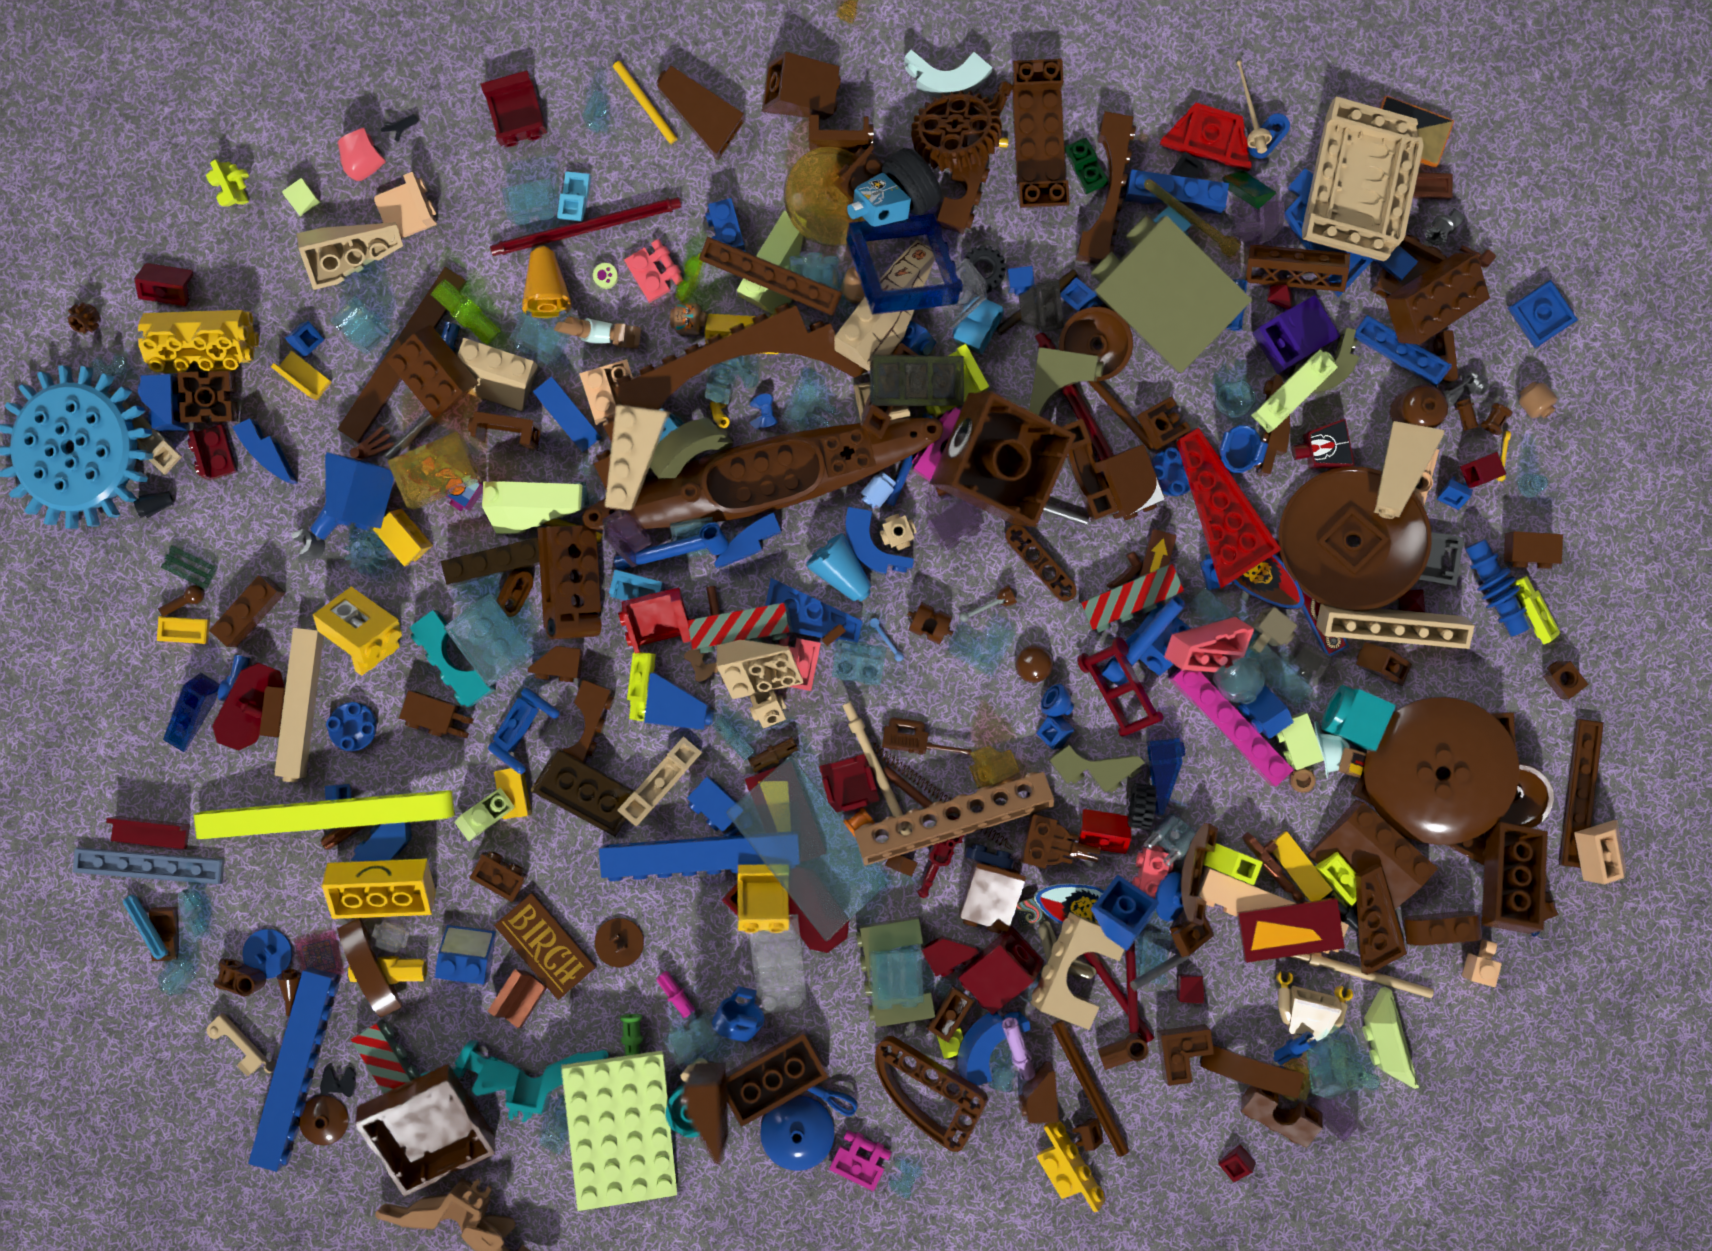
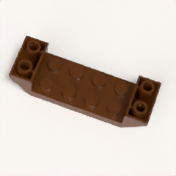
M1062 58L1013 61L1012 103L1016 187L1020 208L1070 205L1069 183L1066 180L1061 91L1064 83Z

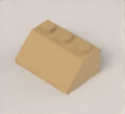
M463 338L457 357L479 382L468 394L523 412L538 365L532 360Z

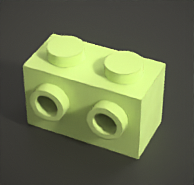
M1301 712L1291 716L1294 723L1276 734L1278 742H1283L1286 751L1282 753L1285 761L1295 770L1324 761L1308 713Z

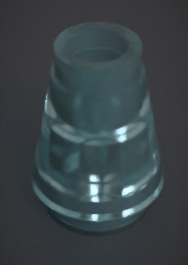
M1532 473L1523 475L1518 482L1520 493L1528 498L1536 497L1548 486V479L1545 476Z

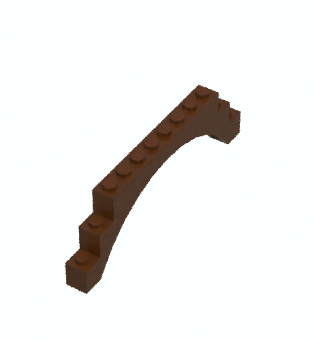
M787 302L774 308L776 312L769 316L766 313H762L753 317V323L744 326L743 323L731 327V333L721 336L718 333L707 338L708 343L700 347L696 343L685 348V353L676 357L675 353L661 359L662 364L653 367L652 364L639 369L640 374L630 377L629 374L616 379L617 384L613 385V388L621 405L659 410L671 394L687 380L707 368L739 356L767 352L798 354L823 361L853 378L868 371L835 351L836 334L831 323H824L823 320L809 325L810 330L807 331L797 306H789ZM616 413L607 416V422L603 423L611 443L613 441ZM609 449L596 454L597 459L593 460V464L606 490L611 459Z

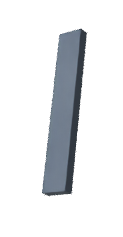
M77 847L74 851L73 873L222 884L225 859Z

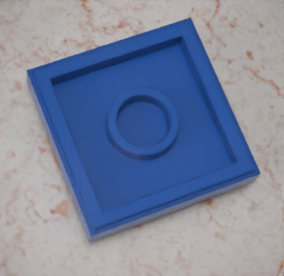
M1551 280L1508 307V310L1534 348H1537L1578 320Z

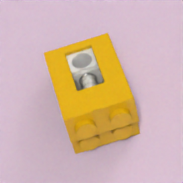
M352 586L313 614L317 631L351 655L354 669L361 676L375 668L378 663L399 648L398 639L402 636L398 619Z

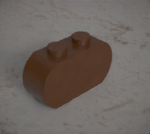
M1455 911L1404 917L1406 944L1428 946L1482 939L1480 913L1476 911Z

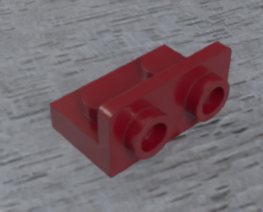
M220 424L200 431H188L190 437L187 440L188 446L195 454L196 462H194V466L199 476L207 480H213L238 472L224 425Z

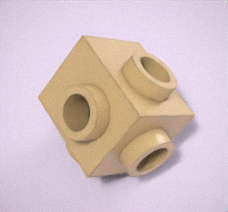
M899 514L886 518V523L882 524L883 531H880L884 545L889 544L890 549L897 548V551L910 547V542L914 541L913 534L917 533L912 519L907 521L906 516L900 517ZM901 527L903 534L900 536L895 535L894 529Z
M774 690L750 695L753 705L749 707L754 721H760L763 729L786 720L783 710L787 707L782 695L777 696Z

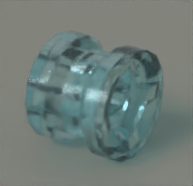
M993 1065V1078L988 1086L995 1090L1012 1092V1080L1016 1077L1017 1072L1008 1067Z

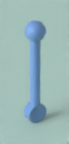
M877 618L871 619V627L876 628L895 654V660L898 662L904 659L903 653L898 652L880 627L879 620Z

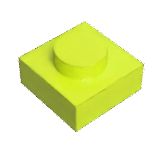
M960 1027L956 1029L949 1042L937 1036L944 1059L958 1055L963 1040Z

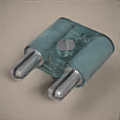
M1170 813L1151 831V837L1145 841L1144 846L1146 847L1149 844L1147 849H1151L1158 842L1169 852L1164 858L1163 863L1167 862L1166 866H1170L1176 859H1181L1187 853L1196 832L1178 816Z

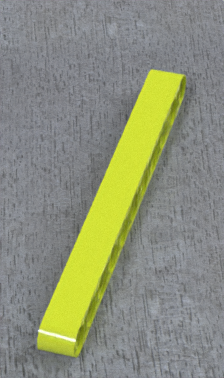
M452 790L209 810L194 813L193 818L196 839L445 819L454 817L455 810Z

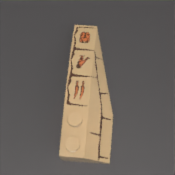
M916 240L879 279L835 335V351L870 373L871 357H890L904 339L906 329L912 319L914 309L936 259L937 251Z

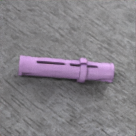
M1012 1017L1007 1018L1002 1022V1028L1012 1051L1013 1064L1017 1066L1020 1078L1023 1080L1025 1077V1081H1029L1035 1077V1070L1031 1063V1053L1026 1049L1018 1021Z

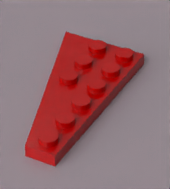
M1197 428L1180 438L1176 443L1220 588H1223L1282 549L1200 428Z

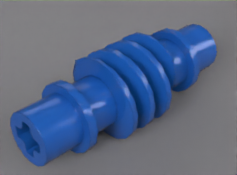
M1486 539L1465 548L1472 562L1470 568H1475L1480 577L1475 582L1483 581V584L1477 588V591L1487 590L1488 592L1482 597V600H1493L1486 608H1496L1500 616L1497 620L1499 623H1504L1510 637L1530 629L1531 625L1524 613L1527 609L1525 606H1520L1516 598L1517 595H1514L1520 590V586H1510L1516 580L1514 576L1505 577L1511 572V569L1500 567L1496 559L1499 555L1492 552Z

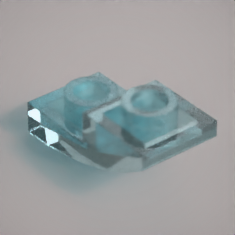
M192 888L178 893L179 908L184 926L193 943L198 942L210 935L207 930V922L204 918L197 915V913L204 909L202 905L203 899Z

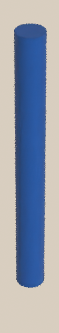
M924 413L922 418H932V416ZM917 453L904 459L895 479L894 491L887 498L886 504L895 507L912 467V461Z

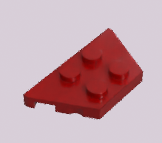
M1197 102L1163 136L1159 143L1160 146L1187 152L1197 157L1248 172L1252 166L1247 152L1248 144L1247 137L1244 135L1243 116Z

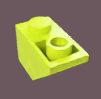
M1217 843L1215 845V852L1206 851L1203 861L1205 866L1252 885L1255 884L1263 863Z

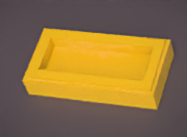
M158 616L157 641L208 644L210 620Z

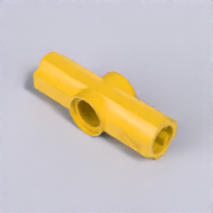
M398 956L377 958L389 984H396L399 981L426 980L428 973L426 959H399ZM349 966L348 977L350 982H357Z

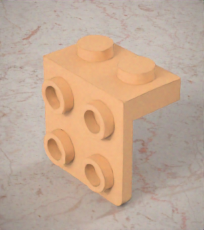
M413 172L403 175L406 184L378 194L374 198L383 223L396 222L401 239L437 225L434 217L437 214L431 200L428 201L425 192H428L423 179H418Z

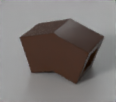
M898 855L887 859L885 865L912 877L918 862L904 855Z

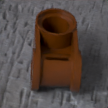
M224 958L219 960L220 970L218 978L213 983L218 989L227 990L246 997L265 986L266 976L260 969L242 964L234 959Z

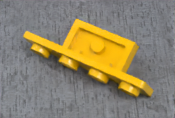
M1059 1119L1055 1123H1045L1043 1126L1054 1146L1040 1151L1036 1157L1059 1196L1063 1199L1082 1192L1093 1212L1099 1211L1106 1200L1104 1192L1093 1178L1089 1166L1085 1164L1080 1156L1077 1146L1068 1136L1064 1124Z

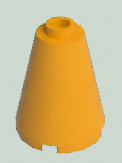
M539 246L530 253L522 299V310L525 314L527 311L531 312L532 317L535 318L560 316V311L565 310L568 313L571 310V299L555 252L546 246Z

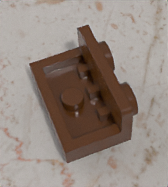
M494 851L481 853L480 860L470 879L508 901L514 902L528 877L527 874L523 873L525 869L515 863L507 864L502 861L503 857Z

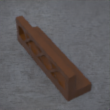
M1250 244L1245 281L1255 284L1276 286L1287 284L1288 287L1345 292L1350 266V253ZM1252 267L1264 268L1267 273L1262 276L1251 275ZM1280 270H1288L1292 275L1287 278H1281L1276 273ZM1306 272H1312L1317 277L1313 280H1305L1301 275ZM1332 274L1342 275L1341 283L1329 282L1327 277Z

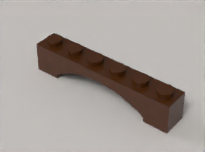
M1105 111L1101 118L1097 142L1103 144L1108 160V193L1100 217L1088 232L1083 231L1080 236L1076 261L1099 264L1110 252H1114L1111 238L1112 235L1116 236L1119 221L1115 220L1116 211H1121L1123 197H1120L1119 194L1121 187L1125 188L1127 173H1124L1125 164H1129L1132 149H1128L1129 140H1133L1135 136L1136 125H1132L1134 116Z

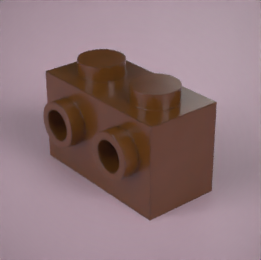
M1520 531L1505 533L1504 562L1512 563V567L1528 568V564H1537V569H1552L1553 565L1562 564L1563 534Z

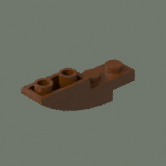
M1276 374L1266 381L1263 389V394L1266 395L1265 401L1284 384L1281 375ZM1290 415L1273 431L1269 433L1266 430L1263 431L1261 441L1267 443L1268 447L1263 463L1260 462L1258 465H1254L1255 468H1258L1256 475L1264 477L1270 475L1275 456H1282L1287 453L1290 436Z

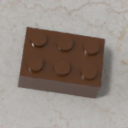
M431 324L413 333L386 360L434 419L450 410L479 383Z

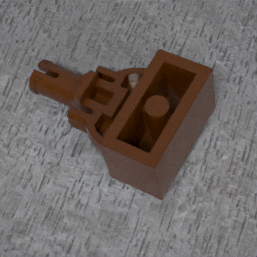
M1036 813L1030 814L1019 858L1021 863L1046 869L1047 865H1056L1061 862L1072 864L1073 859L1063 857L1064 855L1094 863L1098 862V856L1087 853L1100 855V847L1068 840V838L1078 840V835L1069 833L1064 826L1057 823L1058 820Z

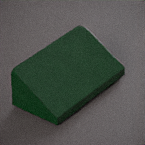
M1245 171L1222 177L1224 183H1229L1228 190L1257 210L1276 195V191Z

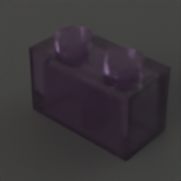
M963 500L928 521L926 526L940 549L946 547L950 550L961 543L959 538L966 534L970 538L980 532L981 528L979 526L983 525L984 521L975 506Z

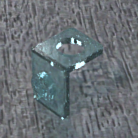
M562 1106L557 1107L539 1141L541 1146L560 1155L569 1138L566 1108ZM548 1141L555 1143L557 1146L550 1144Z

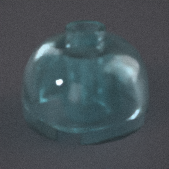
M1243 657L1233 660V666L1227 669L1225 666H1222L1215 672L1213 680L1222 697L1231 702L1251 703L1256 700V696L1261 693L1265 686L1266 677L1260 661L1258 662L1255 657Z

